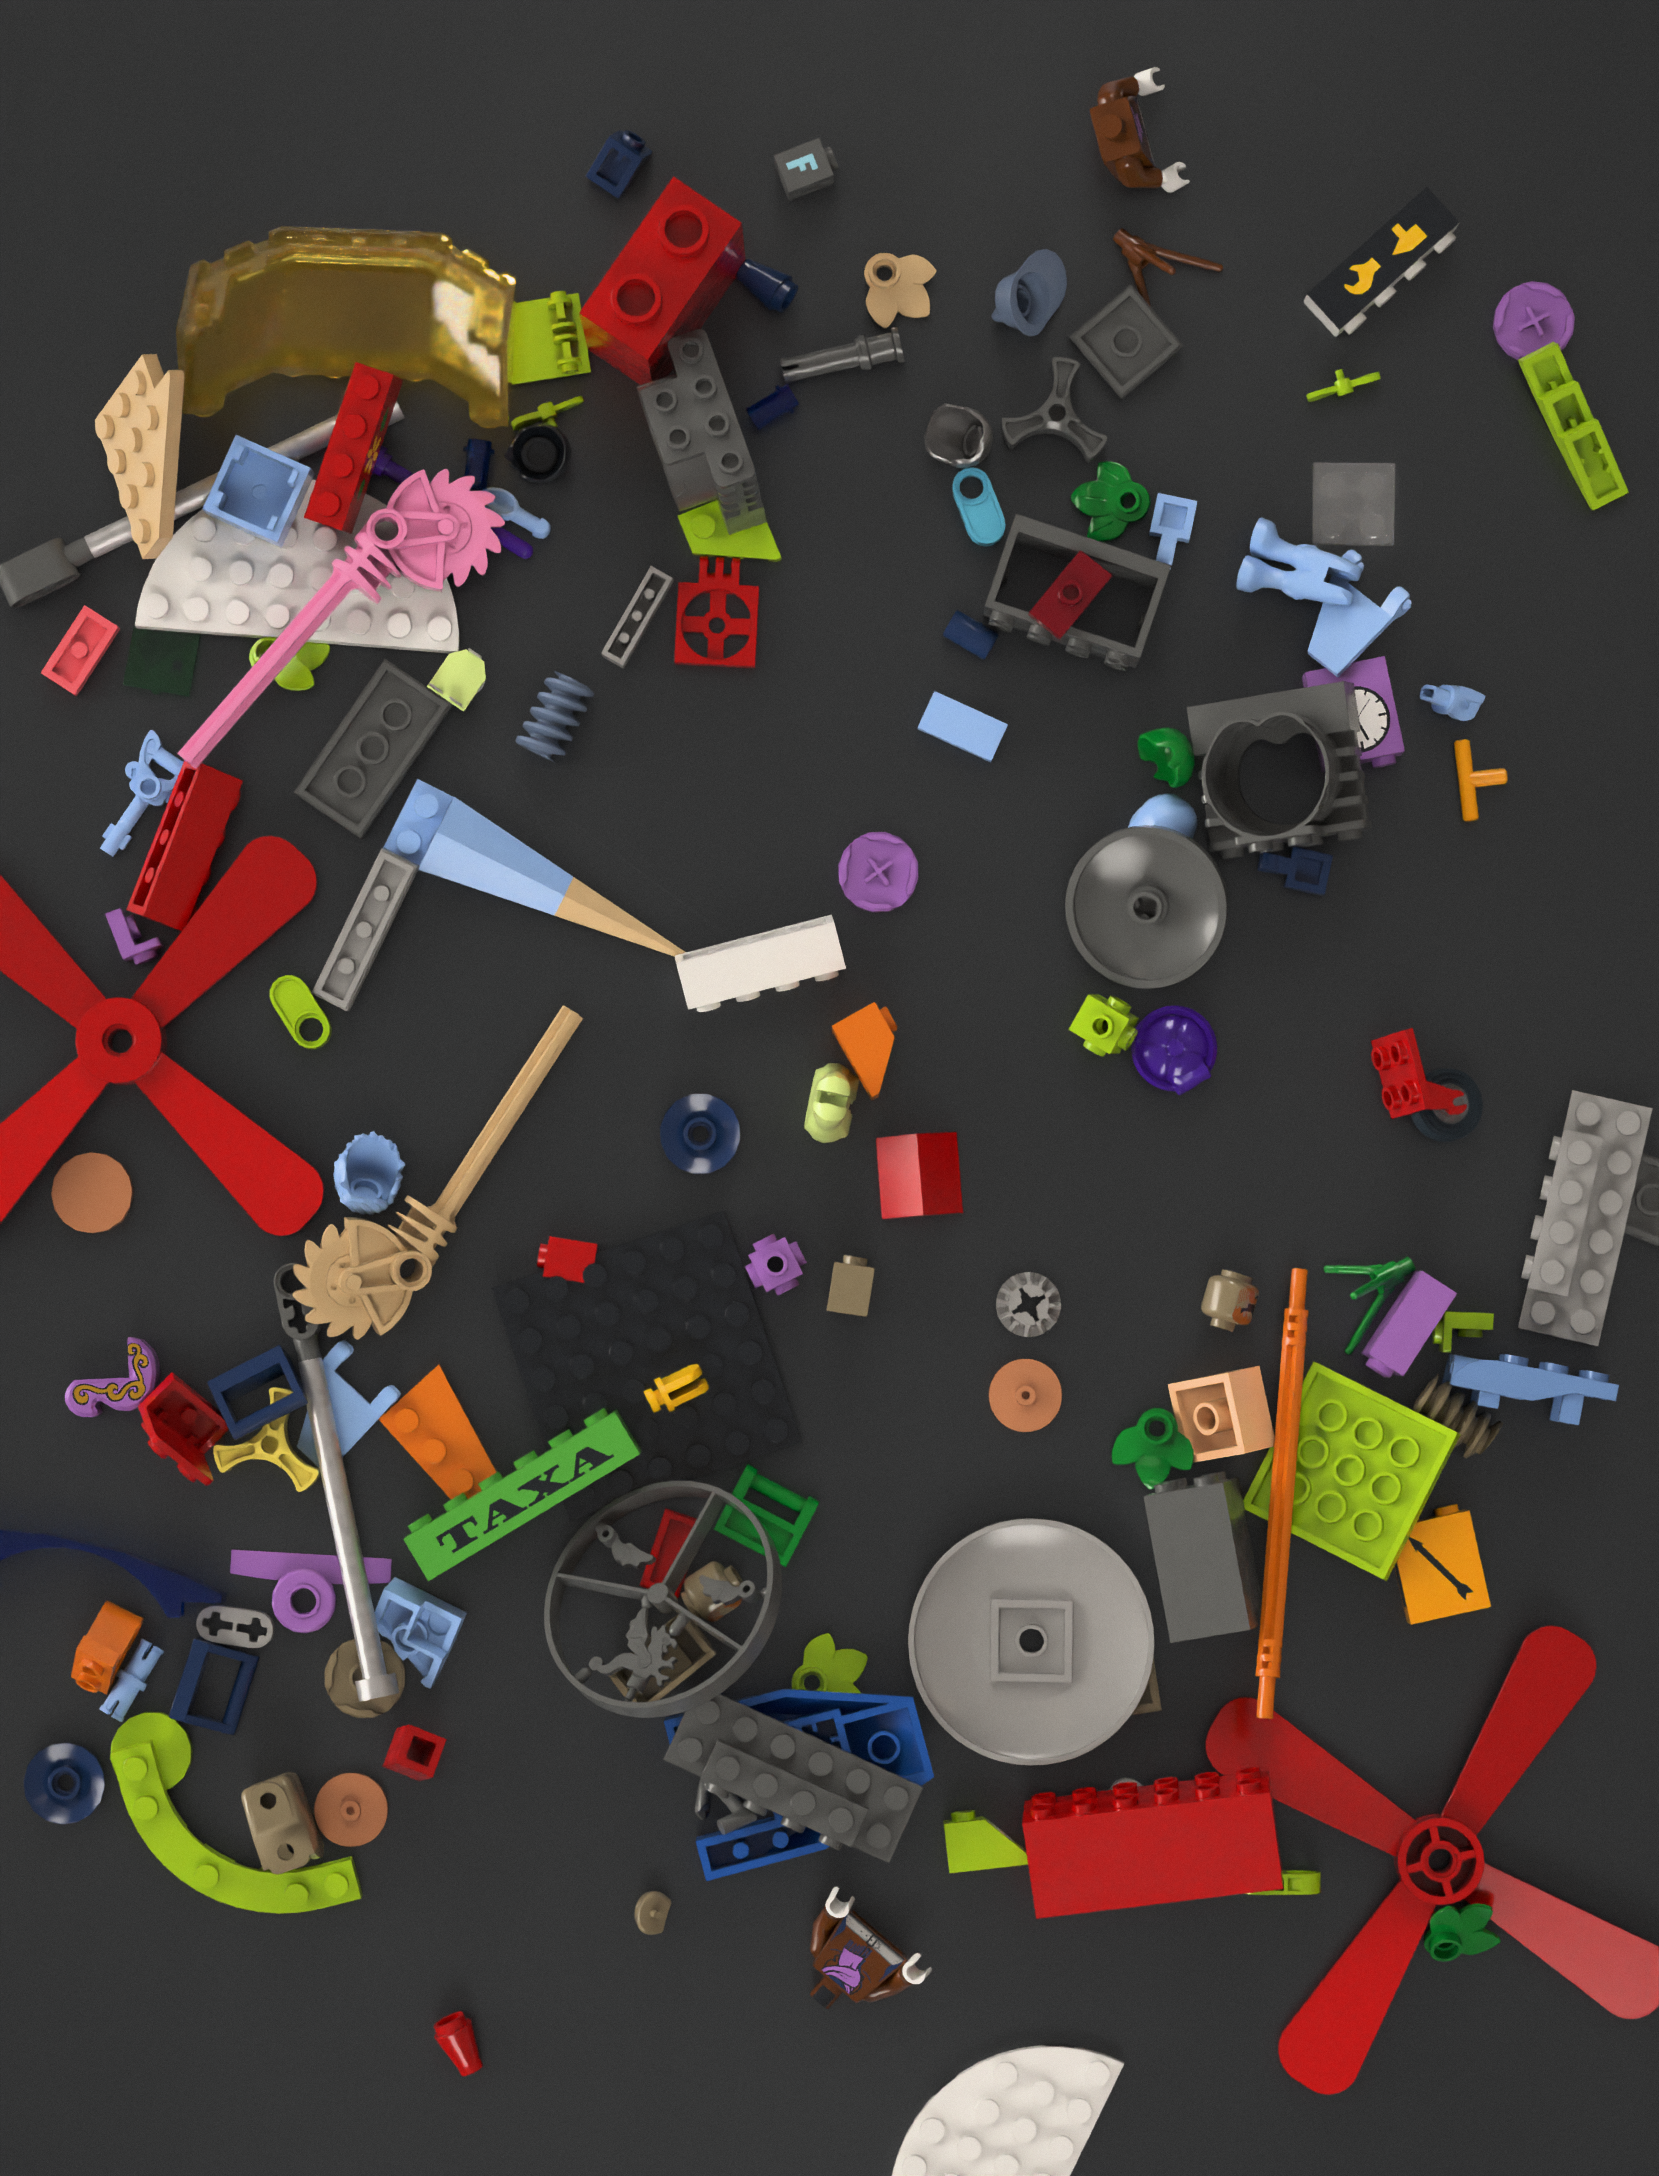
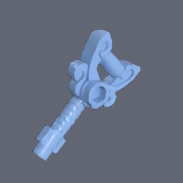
M153 730L148 732L143 741L139 762L131 761L125 767L126 775L132 779L129 783L130 789L136 796L117 824L113 825L111 823L102 835L106 840L100 849L114 857L119 848L124 851L133 838L129 833L149 804L161 807L165 802L168 803L183 765L182 760L163 748L160 737ZM153 761L175 776L171 780L157 778L151 769V763Z

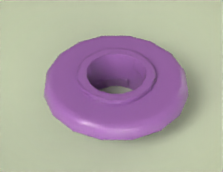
M300 1568L288 1572L279 1579L273 1590L271 1604L275 1617L284 1627L293 1632L310 1633L321 1629L330 1621L335 1611L336 1595L333 1585L325 1575L313 1569ZM303 1588L312 1591L316 1598L314 1609L306 1613L297 1611L292 1603V1596Z

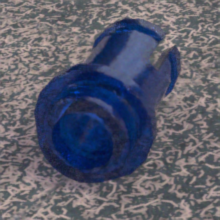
M788 384L782 387L776 385V391L750 407L745 408L758 430H761L762 427L788 411L791 414L795 412L793 408L798 406L799 402Z
M468 439L467 446L463 447V451L467 452L464 476L475 477V483L470 490L482 491L488 488L490 457L495 455V450L491 449V441Z

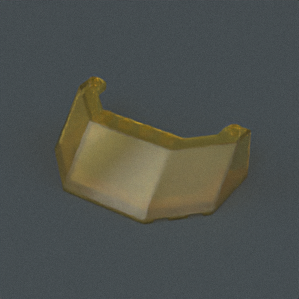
M280 226L268 231L269 239L255 245L247 240L224 250V258L211 264L204 259L191 264L176 327L178 370H183L185 375L182 414H194L198 417L212 416L223 408L226 393L271 373L285 374L292 377L305 374L340 378L342 376H351L355 362L409 381L433 379L469 402V417L479 426L484 428L508 427L512 400L516 277L507 271L500 274L489 268V261L470 249L460 251L452 246V238L444 233Z

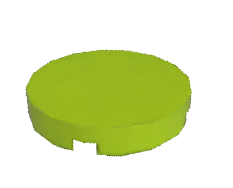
M144 1712L129 1718L118 1728L111 1742V1752L114 1749L152 1740L166 1790L173 1788L185 1777L192 1763L193 1745L188 1731L181 1723L169 1718V1715L163 1712ZM110 1755V1760H111L112 1766H113V1768H114L113 1760H112V1757H111V1755Z

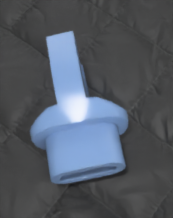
M1426 684L1420 691V699L1432 703L1431 707L1434 712L1444 715L1448 714L1449 717L1460 721L1473 719L1486 697L1473 689L1457 685H1441L1437 687Z

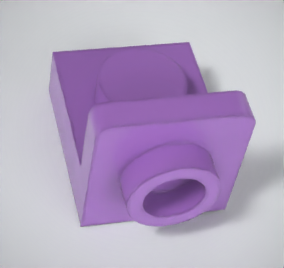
M121 908L105 914L123 960L126 962L134 960L135 965H140L158 957L156 951L164 948L162 940L156 937L137 944L136 939L142 937V934L133 914L126 916L125 911Z

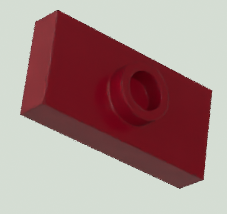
M1080 550L1030 610L1028 615L1057 639L1061 640L1109 582L1112 575Z

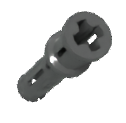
M893 327L890 333L868 338L864 334L858 335V338H854L855 343L789 358H780L785 383L860 366L861 370L865 369L867 371L871 370L872 365L893 360H897L898 363L905 362L898 328Z

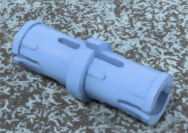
M143 1638L140 1640L139 1646L125 1669L118 1671L116 1675L119 1677L118 1681L104 1704L99 1708L104 1713L111 1714L119 1701L111 1717L120 1722L124 1720V1716L140 1690L144 1692L148 1685L145 1683L147 1677L160 1656L165 1652L159 1647L153 1646L147 1658L144 1659L152 1643Z

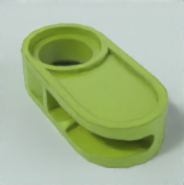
M293 975L279 977L270 988V1000L278 1015L300 1046L307 1049L323 1047L329 1041L332 1033L331 1024L313 994H311L312 992L300 978ZM310 1018L319 1020L323 1026L321 1037L313 1042L306 1041L300 1033L302 1023Z
M1282 1870L1283 1889L1245 1894H1320L1321 1872Z

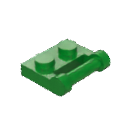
M747 1464L732 1495L744 1503L767 1529L777 1549L780 1564L786 1567L820 1501L811 1496L806 1499L759 1475L757 1468ZM751 1488L799 1513L795 1524L744 1499L748 1489ZM726 1504L714 1530L766 1557L760 1535L751 1520L737 1509Z

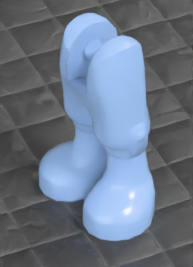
M1261 517L1258 519L1251 536L1250 553L1252 556L1247 555L1243 559L1237 576L1236 588L1237 590L1250 593L1261 588H1273L1282 590L1283 593L1294 598V600L1307 599L1334 605H1350L1353 594L1350 591L1324 581L1327 574L1349 581H1358L1362 569L1347 559L1320 550L1316 545L1300 544L1296 546L1284 541L1279 537L1276 525L1272 521ZM1258 558L1290 564L1296 570L1284 571L1269 566Z

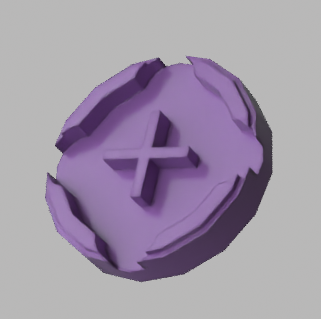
M1534 281L1516 286L1503 295L1494 311L1493 330L1497 343L1507 355L1518 360L1552 342L1558 343L1561 351L1565 349L1573 335L1575 321L1573 310L1561 290L1548 283Z
M869 832L855 839L844 850L838 865L839 883L845 896L856 907L871 913L889 912L902 906L912 896L919 879L918 861L912 849L900 837L887 832Z

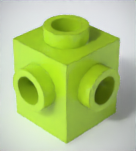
M1088 994L1069 1030L1085 1039L1083 1044L1085 1048L1104 1057L1106 1052L1108 1054H1118L1122 1049L1128 1050L1138 1033V1030L1134 1027L1139 1018L1129 1012L1132 1008L1131 1005L1113 995L1106 999L1099 994Z

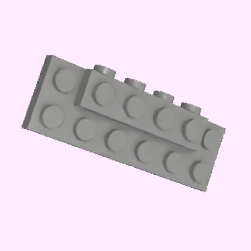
M1572 1090L1562 1137L1553 1136L1548 1159L1556 1161L1553 1176L1545 1175L1539 1199L1547 1201L1544 1215H1535L1530 1239L1538 1240L1535 1255L1526 1254L1521 1278L1529 1281L1518 1329L1598 1347L1653 1108Z

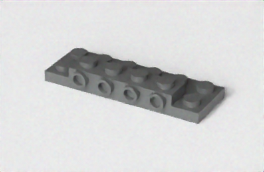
M721 1693L710 1701L685 1711L663 1759L700 1776L701 1779L708 1782L705 1789L713 1794L728 1799L731 1792L744 1798L743 1807L757 1814L765 1816L767 1811L771 1810L782 1815L783 1818L780 1823L794 1831L803 1833L805 1827L821 1833L818 1841L831 1848L841 1850L843 1844L849 1847L853 1846L888 1863L894 1854L923 1789V1786Z

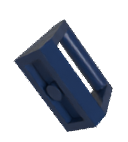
M281 1345L207 1382L234 1440L309 1403L296 1368L289 1354ZM285 1374L293 1391L292 1394L237 1421L230 1403L231 1401Z
M202 1637L195 1638L169 1718L235 1735L260 1657L220 1643L207 1641ZM210 1653L241 1661L222 1721L192 1712Z

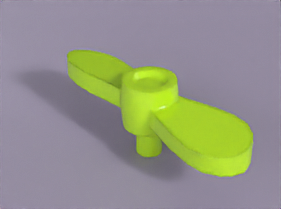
M1339 369L1335 371L1337 381L1334 382V386L1308 393L1306 397L1308 402L1317 401L1335 393L1340 397L1354 392L1353 387L1379 380L1381 376L1378 371L1350 380L1349 377L1345 378L1343 370Z
M583 396L572 398L555 406L552 402L543 403L537 407L538 411L521 415L512 420L511 426L514 431H517L542 420V422H547L557 428L558 426L555 418L558 417L557 414L583 403Z

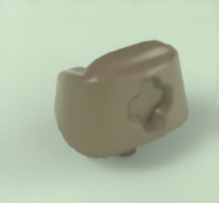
M652 1891L644 1893L639 1898L634 1911V1919L642 1933L655 1935L663 1932L671 1906V1899L665 1894Z

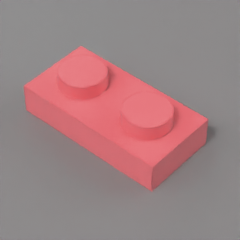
M84 605L41 671V674L73 695L78 696L120 631V628Z

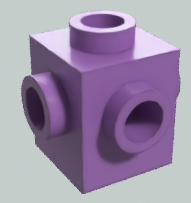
M772 1234L752 1244L755 1252L748 1255L752 1263L745 1266L755 1288L763 1285L766 1292L774 1289L778 1296L799 1285L796 1278L803 1275L800 1266L807 1262L796 1241L788 1244L785 1237L777 1240L775 1234ZM777 1256L783 1260L784 1266L781 1271L772 1272L769 1270L768 1261L771 1257Z

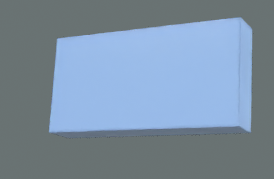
M934 691L917 729L991 763L1008 724Z

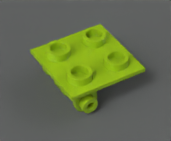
M556 291L550 293L549 298L499 305L512 385L591 373L587 342L579 315L581 311L579 293L566 295V291Z

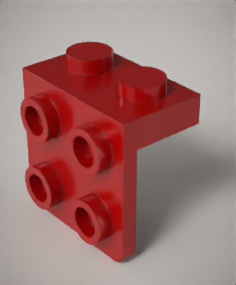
M171 1372L138 1406L143 1419L141 1426L150 1438L147 1441L148 1445L158 1456L163 1459L169 1456L178 1463V1470L189 1481L194 1483L198 1479L205 1486H209L214 1479L204 1454L229 1429L221 1412Z

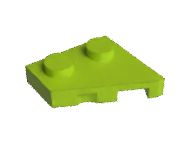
M717 500L678 515L693 555L764 559L773 562L782 560L767 522L729 535Z

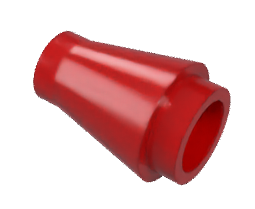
M459 2011L443 2017L434 2024L433 2027L436 2031L434 2035L435 2040L458 2068L461 2076L473 2074L483 2067L470 2018H466L464 2013Z

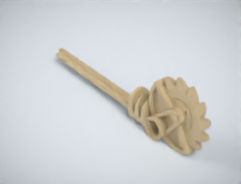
M564 1005L561 1007L435 1204L426 1207L407 1195L404 1201L411 1209L407 1215L396 1212L403 1220L398 1228L388 1224V1228L395 1234L373 1221L358 1217H344L345 1229L338 1235L337 1228L330 1224L323 1233L320 1248L313 1241H306L304 1250L308 1266L300 1264L293 1266L295 1276L306 1288L296 1290L292 1294L298 1302L313 1307V1310L305 1316L306 1322L312 1324L330 1322L327 1329V1336L329 1337L338 1336L352 1327V1335L357 1340L365 1335L370 1325L380 1336L395 1326L408 1308L413 1291L423 1288L430 1281L432 1267L439 1258L438 1253L434 1250L437 1244L446 1247L448 1243L443 1238L446 1231L455 1233L457 1230L455 1216L583 1018ZM413 1258L415 1261L414 1272L411 1276L402 1278L400 1275L401 1264L405 1260Z

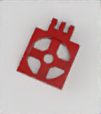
M700 556L699 583L678 582L674 664L755 668L759 586L739 585L741 558L732 557L731 573H724V557H716L715 573L708 572V556ZM702 593L710 594V611L704 617L685 616L686 607L695 597ZM727 595H736L745 603L750 612V619L731 618L726 613ZM714 618H720L725 623V628L720 633H713L709 629V623ZM684 632L703 633L708 639L707 657L697 654L689 647L684 639ZM730 635L749 636V640L738 653L731 657L723 658L724 641Z

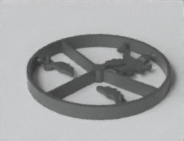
M668 1481L630 1491L616 1498L590 1517L571 1538L554 1567L548 1584L544 1607V1627L551 1655L563 1675L586 1698L608 1711L630 1717L654 1718L674 1715L693 1709L710 1701L735 1683L748 1670L767 1643L778 1616L782 1596V1569L779 1555L767 1529L753 1512L739 1499L718 1487L693 1481ZM677 1497H701L708 1499L662 1583H656L648 1590L572 1575L585 1551L597 1538L604 1546L612 1547L615 1561L621 1563L624 1568L633 1566L640 1569L644 1564L651 1565L655 1563L656 1558L653 1555L639 1550L632 1543H622L619 1534L611 1525L628 1513L656 1501ZM724 1503L737 1509L751 1520L760 1535L767 1560V1586L761 1591L752 1581L748 1580L742 1582L739 1587H735L728 1581L714 1580L704 1575L699 1576L700 1583L704 1586L703 1594L711 1597L715 1604L723 1602L727 1606L741 1598L747 1603H758L759 1597L764 1599L754 1628L742 1646L677 1604L678 1599L674 1594ZM566 1587L641 1600L642 1609L638 1612L637 1617L630 1621V1630L625 1635L629 1640L627 1646L634 1654L622 1653L607 1665H604V1661L600 1657L594 1656L589 1662V1667L582 1668L574 1675L566 1661L560 1638V1611ZM654 1605L661 1613L667 1614L673 1610L679 1613V1616L670 1626L669 1633L667 1632L668 1627L666 1625H662L660 1630L654 1626L651 1629L650 1638L648 1630L649 1611L647 1609ZM689 1621L737 1651L735 1656L712 1677L684 1693L657 1701L632 1702L636 1693H643L652 1677H656L657 1685L660 1688L664 1687L665 1682L671 1681L669 1676L661 1674V1670L664 1668L674 1670V1664L678 1662V1659L671 1657L665 1661L663 1657L669 1653V1646L672 1645L674 1650L677 1649L678 1643L675 1639H672V1636L679 1635ZM623 1669L633 1672L626 1684L629 1691L624 1701L602 1696L583 1685L591 1677L592 1671L600 1672L606 1676H611Z

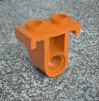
M107 1600L87 1635L83 1636L76 1648L71 1678L75 1679L76 1683L86 1691L92 1693L100 1691L108 1695L115 1682V1676L141 1629L144 1618Z

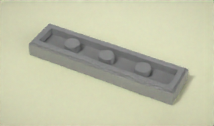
M381 848L311 994L345 1011L351 1010L419 870V865L386 848Z

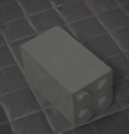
M1226 1471L1193 1478V1485H1187L1186 1478L1165 1481L1162 1484L1154 1485V1493L1143 1496L1170 1643L1247 1631L1260 1625L1262 1598L1239 1477L1227 1479Z

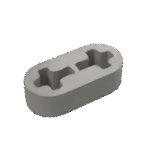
M211 1605L200 1612L196 1621L199 1635L205 1640L214 1643L260 1648L268 1644L275 1634L273 1619L265 1612L252 1609ZM214 1612H219L220 1620L233 1622V1628L219 1629L217 1635L211 1634V1627L205 1625V1619L213 1617ZM255 1618L261 1619L260 1625L267 1628V1633L260 1635L258 1640L254 1641L251 1640L252 1635L250 1632L238 1630L239 1624L249 1625L254 1622Z

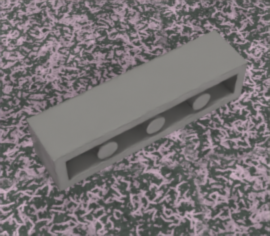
M650 566L602 650V657L623 669L625 668L674 582L672 577Z

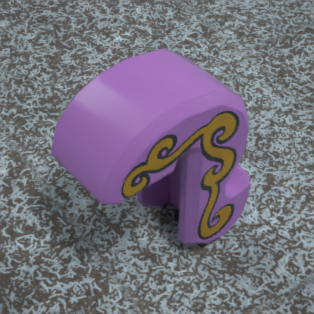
M128 1337L129 1378L74 1380L65 1393V1403L69 1410L77 1416L97 1417L102 1414L101 1402L115 1410L134 1411L138 1409L140 1403L159 1385L161 1370L156 1351L144 1339Z

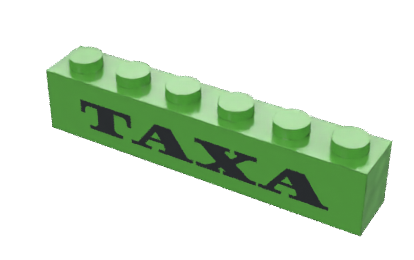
M605 1408L597 1411L583 1420L587 1426L585 1429L575 1435L571 1433L570 1429L564 1431L548 1441L552 1447L550 1450L540 1456H537L534 1450L513 1462L516 1467L515 1471L505 1477H502L498 1471L478 1483L481 1491L472 1497L467 1498L463 1492L443 1504L447 1512L433 1520L428 1513L408 1525L411 1533L403 1540L427 1580H432L640 1455L642 1451L617 1409L610 1414L607 1413Z

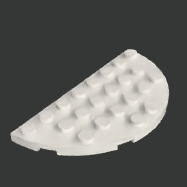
M312 480L282 548L211 517L202 509L173 535V538L154 562L140 596L135 627L138 629L237 637L278 638L332 576L333 566L331 563L335 559L346 560L347 555L344 552V548L349 546L355 549L357 547L354 540L356 534L368 522L373 513L386 508L387 505L365 494L353 532L349 534L304 518L316 480ZM386 521L379 523L374 529L377 537L383 541L393 540L398 534L395 525ZM389 574L386 580L391 585V589L381 585L376 589L381 597L378 604L368 599L358 589L350 591L307 641L312 643L448 654L458 652L460 632L451 587L447 578L443 581L442 592L420 587L402 574L400 578Z
M1045 2045L1017 2048L984 2059L959 2073L956 2078L945 2085L926 2103L904 2137L896 2157L892 2176H1070L1124 2066V2062L1104 2053L1085 2048Z

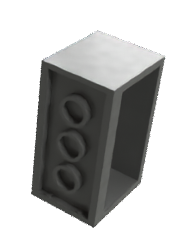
M1016 514L985 603L983 618L989 619L988 625L997 630L1011 633L1012 628L1028 632L1027 639L1036 643L1049 646L1052 640L1067 645L1065 651L1072 655L1088 658L1091 653L1105 658L1103 664L1106 666L1127 671L1128 666L1136 668L1140 660L1171 565ZM1018 544L1069 562L1081 550L1112 576L1153 589L1146 614H1141L1137 625L1140 632L1135 647L1071 627L1063 638L1059 640L1028 615L1029 612L996 602L1002 583H1007L1011 571L1008 565L1015 545Z

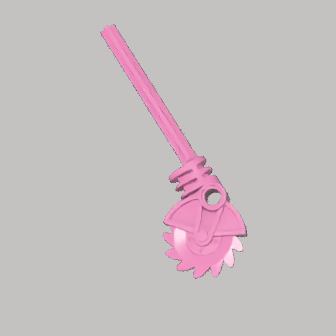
M424 469L404 480L391 496L387 507L373 513L368 522L356 534L354 540L357 547L355 549L349 546L344 548V552L347 555L346 560L335 559L331 563L333 566L332 576L177 754L189 765L197 769L350 591L358 589L368 599L378 604L381 597L376 589L380 585L391 589V585L386 580L389 574L398 578L402 574L420 587L442 592L443 581L451 574L453 575L456 587L464 584L471 566L475 568L478 574L485 575L488 567L486 549L494 553L501 552L500 541L491 528H499L505 525V521L499 514L485 507L495 500V495L487 491H470L475 483L474 476H464L449 484L448 469L438 472L431 483H429ZM381 522H390L395 525L398 534L393 540L383 541L375 534L374 529Z

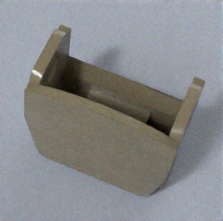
M679 1614L673 1617L670 1621H668L665 1624L668 1627V1633L670 1626L679 1616ZM689 1621L679 1635L672 1636V1639L677 1641L678 1647L674 1650L672 1645L669 1646V1653L664 1655L663 1660L667 1661L671 1657H676L678 1662L674 1664V1670L670 1668L661 1670V1674L669 1676L671 1681L665 1682L664 1687L660 1688L657 1685L656 1677H652L643 1693H636L632 1702L660 1700L716 1655L717 1652L696 1624ZM627 1669L620 1670L609 1676L624 1697L629 1691L626 1684L633 1673Z
M292 1771L255 1783L243 1790L241 1800L263 1871L270 1869L273 1874H282L306 1865L310 1859L316 1860L323 1857L324 1843L296 1773ZM288 1844L293 1847L294 1852L289 1850Z

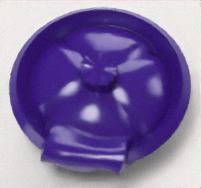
M1165 1006L1152 1011L1143 1018L1136 1028L1138 1033L1131 1044V1052L1137 1071L1148 1083L1162 1090L1175 1091L1180 1096L1204 1080L1211 1078L1210 1071L1215 1064L1217 1056V1041L1212 1027L1202 1015L1183 1006Z

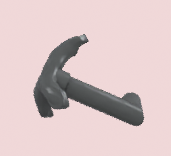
M701 1777L697 1789L695 1814L700 1820H705L709 1815L711 1792L705 1789L708 1782L701 1779ZM731 1792L728 1799L718 1796L732 1812V1814L717 1820V1826L722 1835H726L757 1820V1816L753 1811L743 1807L744 1801L740 1796Z

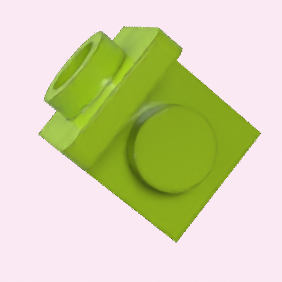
M1445 1311L1432 1331L1433 1344H1439V1352L1451 1353L1452 1328L1458 1329V1337H1482L1483 1330H1493L1494 1314Z

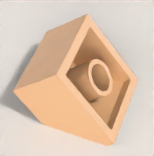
M1260 1366L1168 1384L1178 1432L1188 1438L1192 1444L1194 1451L1193 1463L1245 1454L1274 1446L1275 1436Z

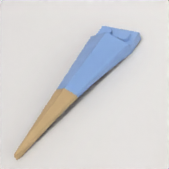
M417 779L383 847L419 865V871L674 957L675 955L686 953L456 797Z

